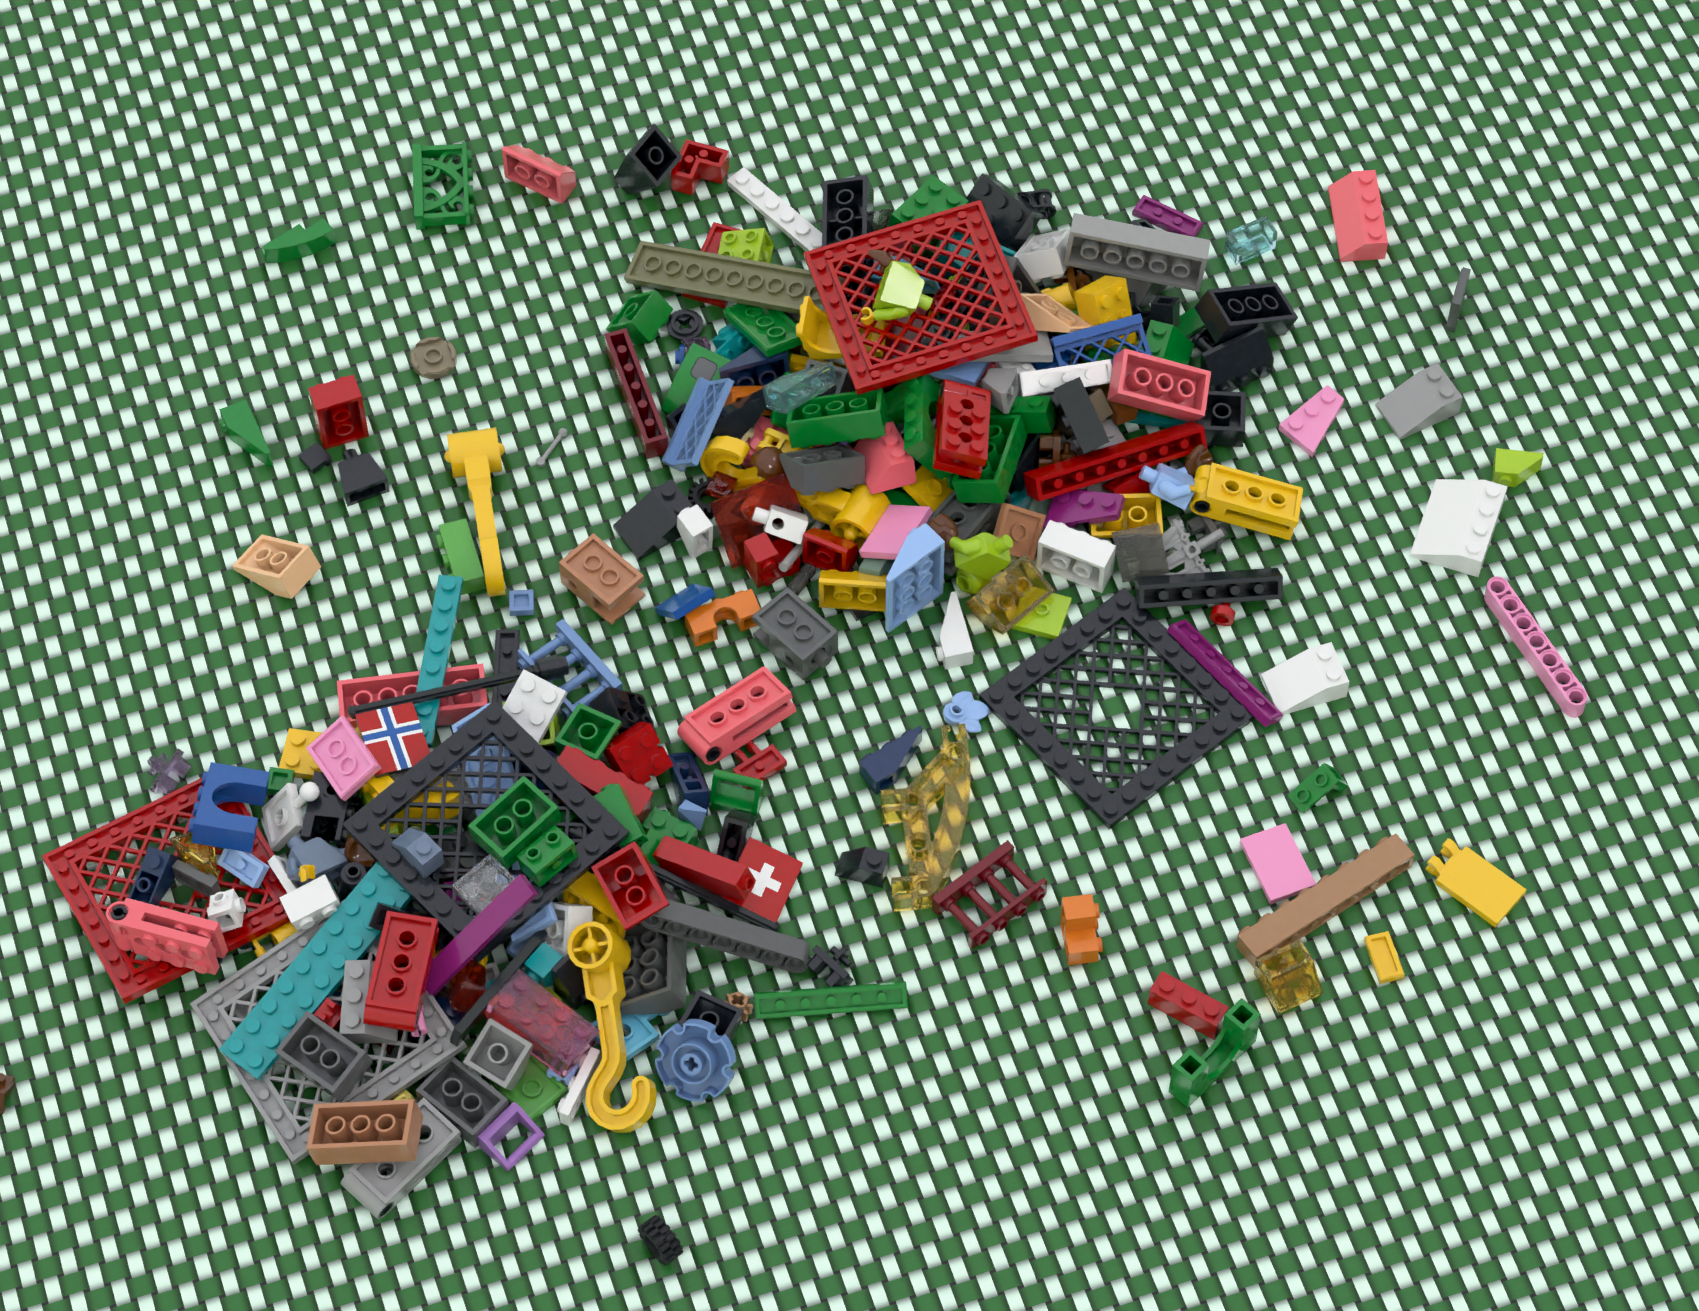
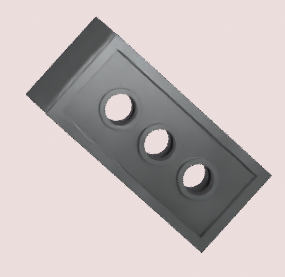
M953 490L933 512L926 524L928 525L931 519L944 513L955 522L958 528V538L967 540L983 532L990 533L995 528L1002 503H959L955 490ZM1007 495L1004 503L1011 504V496ZM953 548L944 550V573L952 576L958 570L955 566Z

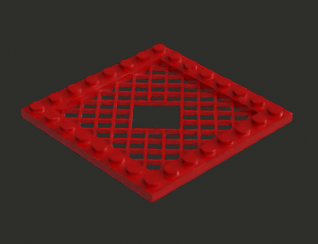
M981 200L803 252L857 395L1038 341L1037 332ZM954 232L965 234L961 241L951 238ZM969 237L973 245L966 243ZM934 238L942 240L939 247L929 245V243ZM947 243L957 246L953 253L943 250ZM910 245L921 247L917 254L907 251ZM962 248L972 251L968 258L958 255ZM875 249L887 253L890 251L897 253L895 261L898 262L903 256L913 259L910 263L912 267L915 266L917 261L926 263L927 266L923 271L915 269L919 276L949 286L929 317L913 312L907 324L897 321V319L883 320L888 323L884 330L874 327L878 322L876 320L870 325H864L860 322V318L864 316L861 312L863 308L853 305L857 298L867 301L864 307H870L875 302L880 283L875 284L869 280L873 274L883 277L880 270H877L880 265L879 262L868 255L869 250ZM925 249L935 252L931 259L921 256ZM940 254L950 257L946 264L936 262ZM976 254L980 262L972 260ZM870 258L876 260L871 268L862 264L865 259ZM954 259L964 262L960 270L951 267ZM969 264L979 268L975 275L965 272ZM843 265L854 267L850 274L840 271ZM932 266L942 269L938 276L928 273ZM858 269L868 272L864 279L854 276ZM983 270L987 279L979 277ZM947 271L957 274L953 281L943 278ZM838 276L846 279L842 286ZM961 276L971 279L968 286L957 283ZM850 281L860 284L856 291L846 288ZM976 281L986 284L982 292L972 289ZM865 286L875 289L871 296L861 293ZM990 287L994 296L986 294ZM954 288L964 291L960 298L950 295ZM844 293L852 295L849 302H847ZM968 293L978 296L974 304L964 300ZM983 298L993 301L989 309L979 306ZM946 300L956 303L952 310L942 307ZM997 304L1001 313L994 311ZM961 305L971 308L967 315L957 313ZM851 310L859 313L855 320ZM975 310L985 313L981 321L971 317ZM938 312L948 315L944 322L934 319ZM990 315L1000 318L996 326L986 323ZM953 317L963 320L959 327L949 324ZM916 318L925 321L921 329L911 326ZM968 322L978 325L973 333L964 330ZM930 324L940 327L936 334L926 331ZM893 325L903 328L899 336L889 333ZM857 327L866 330L862 337ZM982 328L989 329L987 331L979 333ZM945 329L955 332L951 340L941 336ZM908 330L917 333L914 341L903 338ZM870 332L881 335L877 342L866 339ZM960 334L967 336L961 339H957ZM922 336L932 339L929 346L918 343ZM885 337L895 340L891 348L881 345ZM937 341H940V342H943V343H944V344L935 346V344H936ZM900 342L910 346L906 353L896 350ZM864 344L873 347L869 354L867 353ZM914 348L921 349V351L912 353ZM877 349L888 352L883 360L873 357ZM892 354H893V355H896V356H899V357H897V358L890 359V357L892 356Z
M202 778L42 855L44 863L124 1004L194 970L184 966L181 968L176 967L169 962L154 961L150 958H147L146 961L136 960L137 954L134 950H132L130 957H128L125 950L117 946L109 922L103 913L109 907L104 906L108 896L119 898L118 901H124V899L129 897L127 892L130 885H134L135 880L133 878L136 872L140 870V862L143 856L146 855L149 842L160 844L159 849L162 851L166 845L177 847L174 855L178 857L182 848L193 850L190 859L183 858L182 862L204 868L202 872L205 874L208 873L209 869L218 870L220 873L217 879L219 880L220 887L247 892L244 899L246 908L255 910L243 915L242 927L222 933L228 952L290 922L280 900V897L287 894L271 867H269L261 883L264 889L239 885L240 879L238 877L235 878L234 883L224 882L222 880L225 872H230L220 865L211 864L214 856H221L223 850H219L218 847L208 848L201 846V844L185 843L188 834H193L188 832L190 818L193 817L195 802H200L197 801V796ZM225 802L217 805L219 809L225 812L251 817L247 808L241 802ZM177 818L189 819L185 828L174 826ZM257 827L251 854L270 866L267 861L275 854ZM156 828L166 830L163 839L152 837ZM172 831L183 833L179 842L168 840ZM132 840L144 841L140 850L129 848ZM111 850L121 852L118 861L107 859ZM198 852L210 853L207 862L195 861ZM127 853L138 855L134 864L123 862ZM87 862L99 863L95 872L84 870ZM104 864L115 866L112 875L100 873ZM120 867L132 869L128 879L117 877ZM83 876L92 877L89 886ZM97 879L108 880L105 890L94 888ZM114 882L125 884L122 893L110 891ZM194 890L188 906L160 901L157 906L166 907L170 910L185 911V914L189 915L191 912L202 914L201 918L206 919L210 898ZM92 893L102 895L99 904ZM253 893L264 895L261 904L249 902ZM197 898L208 900L205 909L193 907Z

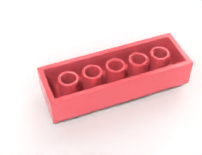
M483 663L447 668L444 686L484 678ZM420 671L337 681L340 717L342 715L345 716L355 729L357 727L356 720L352 719L348 714L350 705L357 706L416 693ZM487 689L441 698L436 726L455 724L488 704Z

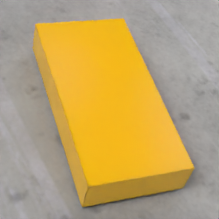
M1389 931L1365 936L1364 943L1379 984L1404 979L1405 974Z

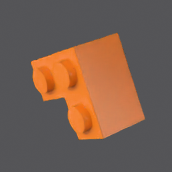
M1092 894L1062 897L1060 925L1068 965L1098 962L1099 952H1103L1101 937H1097L1095 931L1099 928V905L1093 902Z

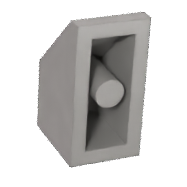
M989 368L985 378H982L981 386L983 389L991 391L990 404L1004 414H1009L1020 389L1017 369Z

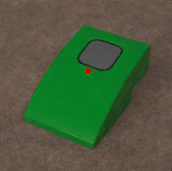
M692 343L671 384L661 411L670 414L682 403L687 404L697 379L703 377L708 381L719 380V368L731 360Z

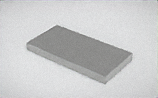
M1036 331L1038 335V341L970 362H1053V352L1047 331ZM960 334L957 339H961L967 336Z

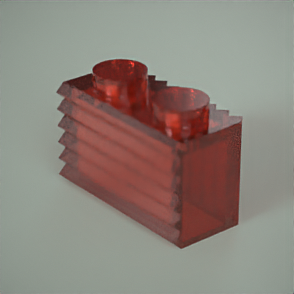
M471 959L450 980L449 1002L453 1009L467 1013L486 991L487 974L485 966Z

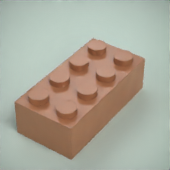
M414 1099L314 1104L306 1149L316 1165L416 1161L423 1114Z

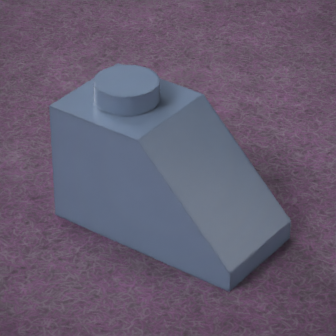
M410 827L391 843L424 878L444 863L442 849L425 832Z

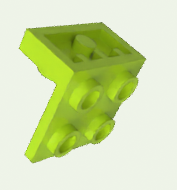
M765 228L726 231L722 233L718 254L770 263L774 243Z

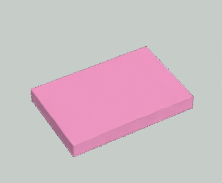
M889 505L859 550L861 558L895 560L909 532L927 523L933 514L931 507Z
M343 715L306 747L334 790L344 801L351 797L381 769V766L349 720Z
M1286 823L1240 839L1239 843L1269 904L1296 896L1307 887L1312 888L1316 885Z

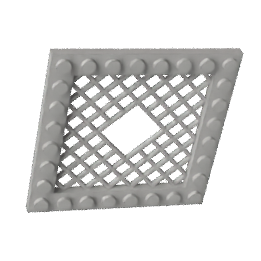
M323 917L315 921L312 927L298 930L190 1003L218 1048L224 1044L237 1028L233 1022L241 1023L244 1018L234 1017L237 1005L248 1006V1015L257 1004L255 1002L258 991L267 992L271 988L266 987V985L272 981L274 984L329 918ZM380 938L368 950V960H373L374 955L376 957ZM343 988L340 997L330 996V999L335 1002H342ZM426 990L423 1001V1016L430 1039L424 1043L426 1034L422 1036L421 1033L418 1044L406 1042L409 1031H403L401 1041H397V1043H381L382 1047L379 1056L368 1054L371 1060L378 1061L376 1072H365L362 1075L372 1079L359 1087L360 1078L354 1088L351 1089L350 1094L342 1102L333 1098L332 1103L390 1100L467 1048L464 1041L458 1047L450 1042L454 1026L433 995H430ZM252 995L250 1002L243 1001ZM370 1043L364 1044L363 1050L366 1053L368 1052ZM387 1044L400 1046L397 1059L384 1057ZM405 1047L415 1048L413 1051L402 1057ZM223 1054L291 1162L295 1165L310 1155L306 1148L314 1104L330 1103L320 1101L322 1089L314 1083L307 1081V1078L302 1076V1080L290 1079L292 1068L281 1059H278L275 1064L287 1065L284 1078L272 1076L274 1064L268 1073L258 1081ZM383 1062L394 1063L381 1072ZM272 1081L283 1082L280 1094ZM288 1083L300 1085L297 1097L285 1096ZM305 1086L317 1087L315 1100L302 1098ZM285 1101L296 1102L293 1114ZM301 1103L313 1105L310 1117L298 1116ZM298 1121H304L307 1123L300 1126Z

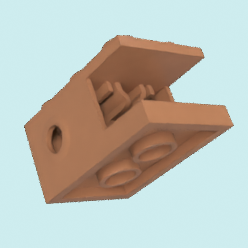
M594 533L575 549L571 550L559 562L561 583L610 625L615 623L646 596L637 587L644 581V575Z

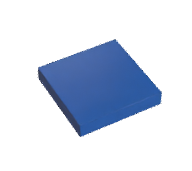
M693 583L654 609L660 616L678 620L713 598L715 593L711 587Z

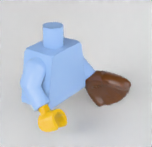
M1199 444L1187 456L1184 467L1174 469L1159 463L1154 470L1144 465L1139 478L1149 482L1152 494L1186 510L1194 492H1204L1208 487L1206 476L1195 477L1196 469L1202 465L1214 463L1213 457L1203 444Z

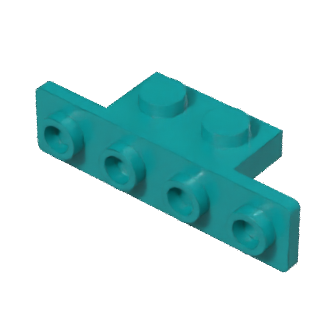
M731 323L718 331V335L712 340L715 348H718L715 353L731 361L754 346Z

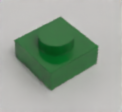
M270 767L267 793L277 794L287 783H293L295 778L294 770Z

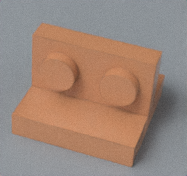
M1002 503L993 535L999 538L1005 534L1009 535L1013 540V547L1009 549L1010 555L1034 561L1046 515L1008 503Z

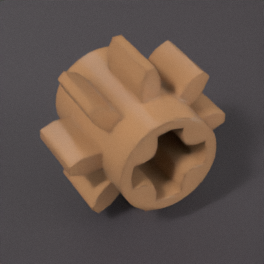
M739 991L731 995L726 994L725 1002L744 1010L741 1021L746 1022L748 1014H752L753 1005L749 1004V996H745Z

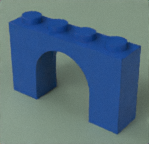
M211 762L208 772H203L202 783L197 796V801L200 802H195L193 817L190 818L188 832L193 833L192 843L252 853L258 818L228 813L219 809L217 805L225 802H241L264 806L268 792L270 772Z

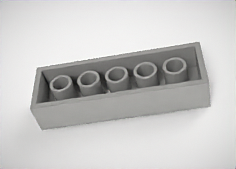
M1074 213L1063 265L1199 292L1208 260L1211 240Z

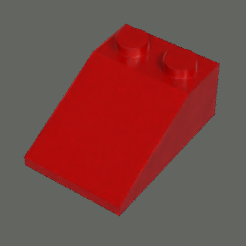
M635 841L591 867L626 931L670 905L643 850Z

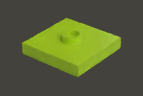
M1025 586L1012 623V629L1054 640L1061 634L1072 598Z

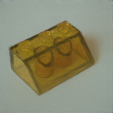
M1023 554L966 601L965 604L980 622L1003 635L1055 590L1026 554Z

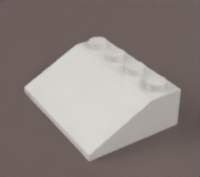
M1436 479L1409 557L1479 577L1508 486L1487 480Z

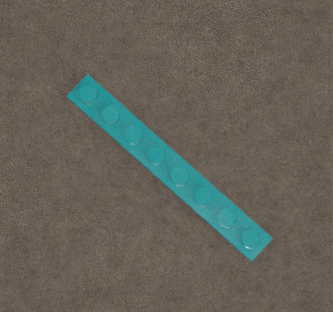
M438 576L416 692L444 686L463 587V577ZM441 698L414 704L428 748H432Z

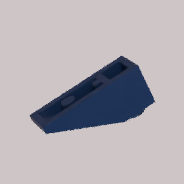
M691 752L668 754L673 763L669 771L678 807L686 799L706 809V816H708L709 790Z

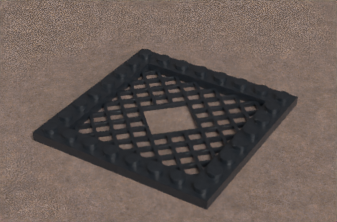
M1125 588L979 694V700L986 704L990 711L1109 830L1255 719L1221 683L1167 632L1168 629L1146 608H1139L1136 598ZM1111 630V639L1100 638ZM1115 630L1128 631V640L1114 639ZM1132 632L1142 641L1131 640ZM1093 643V652L1083 651ZM1097 643L1110 644V653L1096 652ZM1114 644L1127 645V654L1113 653ZM1131 645L1144 646V656L1130 655ZM1148 647L1157 656H1148ZM1079 656L1092 657V666H1078ZM1075 657V665H1064ZM1096 658H1109V668L1095 667ZM1113 659L1126 660V669L1112 668ZM1130 660L1144 661L1143 670L1130 669ZM1147 661L1161 662L1160 671H1147ZM1164 663L1173 672H1164ZM1057 670V679L1046 678ZM1061 670L1074 671V680L1060 679ZM1078 671L1091 672V681L1077 680ZM1095 672L1109 673L1108 682H1095ZM1112 673L1126 674L1125 684L1111 683ZM1129 675L1143 676L1142 685L1129 684ZM1146 676L1160 677V685H1146ZM1163 678H1177V687L1163 686ZM1181 679L1190 688H1180ZM1039 683L1038 692H1029L1031 688ZM1042 683L1056 684V693H1042ZM1060 684L1073 685V695L1059 694ZM1077 686H1089L1090 696L1076 695ZM1094 687L1142 690L1140 729L1091 726ZM1145 691H1158L1159 701L1145 700ZM1163 692L1176 693V702L1162 701ZM1180 693L1193 694V703H1181ZM1197 695L1206 704H1197ZM1024 697L1038 698L1037 707L1024 706ZM1041 698L1055 699V708L1041 707ZM1058 700H1072V709H1058ZM1076 700L1089 701V711L1075 710ZM1145 705L1158 706V716L1144 715ZM1162 707H1174L1175 717L1161 716ZM1179 708L1193 709L1192 718L1179 717ZM1196 709L1210 710V719H1196ZM1029 712H1037V718L1035 719ZM1040 713L1054 714V722H1040ZM1057 715H1071V724L1057 723ZM1075 715L1089 716L1088 726L1074 725ZM1144 720L1157 721V731L1143 730ZM1161 721L1175 722L1174 732L1161 731ZM1178 723L1192 724V733L1178 732ZM1196 724H1203V726L1195 731ZM1045 728H1053V735ZM1056 729L1070 730V739L1056 738ZM1074 730L1088 731L1087 741L1073 740ZM1091 731L1105 732L1104 742L1090 741ZM1108 733H1121L1122 743L1108 742ZM1126 734L1139 735V744L1125 743ZM1143 735L1157 736L1156 746L1142 745ZM1160 736L1174 737V746H1160ZM1178 738H1186L1177 745ZM1062 744L1069 745V751ZM1073 745L1087 746L1086 756L1072 755ZM1090 746L1104 747L1103 757L1090 756ZM1107 748H1121V758L1107 757ZM1125 749L1138 750V759L1124 758ZM1142 750L1156 751L1155 761L1142 760ZM1159 751L1167 752L1159 758ZM1079 761H1086L1085 767ZM1089 761L1103 762L1102 772L1089 771ZM1106 763H1120V773L1106 772ZM1124 764L1138 765L1137 774L1123 773ZM1141 765L1149 766L1141 772ZM1095 777H1102V784ZM1118 778L1119 788L1105 787V779ZM1123 779H1131L1123 786Z
M495 700L342 824L343 829L431 918L438 919V925L454 939L474 919V907H487L492 902L493 891H503L512 882V875H525L530 882V878L524 872L513 870V865L508 870L495 869V859L488 853L460 852L463 809L486 810L491 804H481L482 793L496 794V801L500 794H504L508 790L500 788L501 778H515V784L523 775L527 779H532V783L535 786L537 779L547 789L540 791L545 795H549V799L552 802L554 796L563 805L558 807L560 812H566V821L559 822L556 826L558 828H565L567 836H569V828H583L582 839H571L577 844L578 857L541 887L533 881L531 882L538 895L473 958L476 963H479L590 870L592 866L597 864L629 837V831ZM481 746V756H469ZM485 746H499L498 756H485ZM503 747L514 757H502ZM466 761H480L479 772H466ZM484 761L498 762L497 772H483ZM462 762V771H451ZM502 762H516L515 773H502ZM521 763L530 773H519V764ZM447 776L461 777V786L447 787ZM443 777V787H431ZM465 777H479L478 788H465ZM483 777L497 778L496 788H482ZM428 792H442L441 803H428ZM446 792L460 793L459 803H446ZM424 793V802H413ZM464 793H478L477 804H463ZM409 807L423 808L422 819L409 818ZM405 808L404 818H393ZM427 808H441L440 819H426ZM445 808L459 809L458 820L444 819ZM570 812L581 823H569ZM390 823H404L403 833L408 830V824H422V832H425L426 824H440L439 835L428 836L432 840L438 841V846L441 849L443 841H456V852H443V857H455V868H441V866L432 872L436 873L435 882L429 876L424 878L391 845L394 841L393 839L398 838L401 834H389ZM386 824V830L384 831L381 827ZM444 825H458L457 836L443 835ZM587 829L591 832L588 836H586ZM459 857L473 858V868H459ZM477 858H491V869H477ZM440 873L454 874L453 885L439 884ZM458 874H472L471 885H457ZM476 874L490 875L489 886L475 885ZM494 875H508L507 886H493ZM443 890H453L452 899ZM457 890L471 891L470 902L456 901ZM475 891H489L488 902H474ZM460 907H470L469 916Z

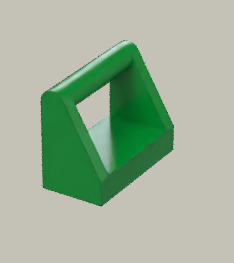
M715 769L712 778L709 806L728 812L734 809L755 815V818H757L764 799L763 780ZM721 780L727 781V782H731V783H735V784H739V785H743V786H747V787H751V788H755V791H754V790H750V789H746V788H742V787H738V786H733V785L721 783Z

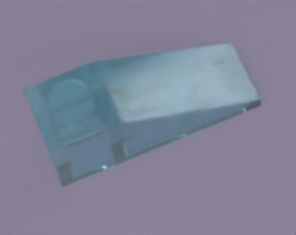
M832 362L781 376L762 387L766 406L768 409L787 414L836 385L837 379Z

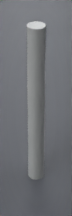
M817 520L810 529L816 527L822 530L825 523ZM803 539L801 545L796 544L780 563L779 569L782 572H786L803 552Z

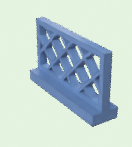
M703 377L697 379L661 462L679 472H684L686 467L698 465L734 384L733 380L725 378L708 381Z

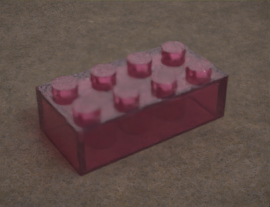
M520 969L487 1004L483 1016L486 1020H489V1018L493 1019L534 1044L531 1054L563 1079L586 1055L590 1048L593 1047L600 1030Z

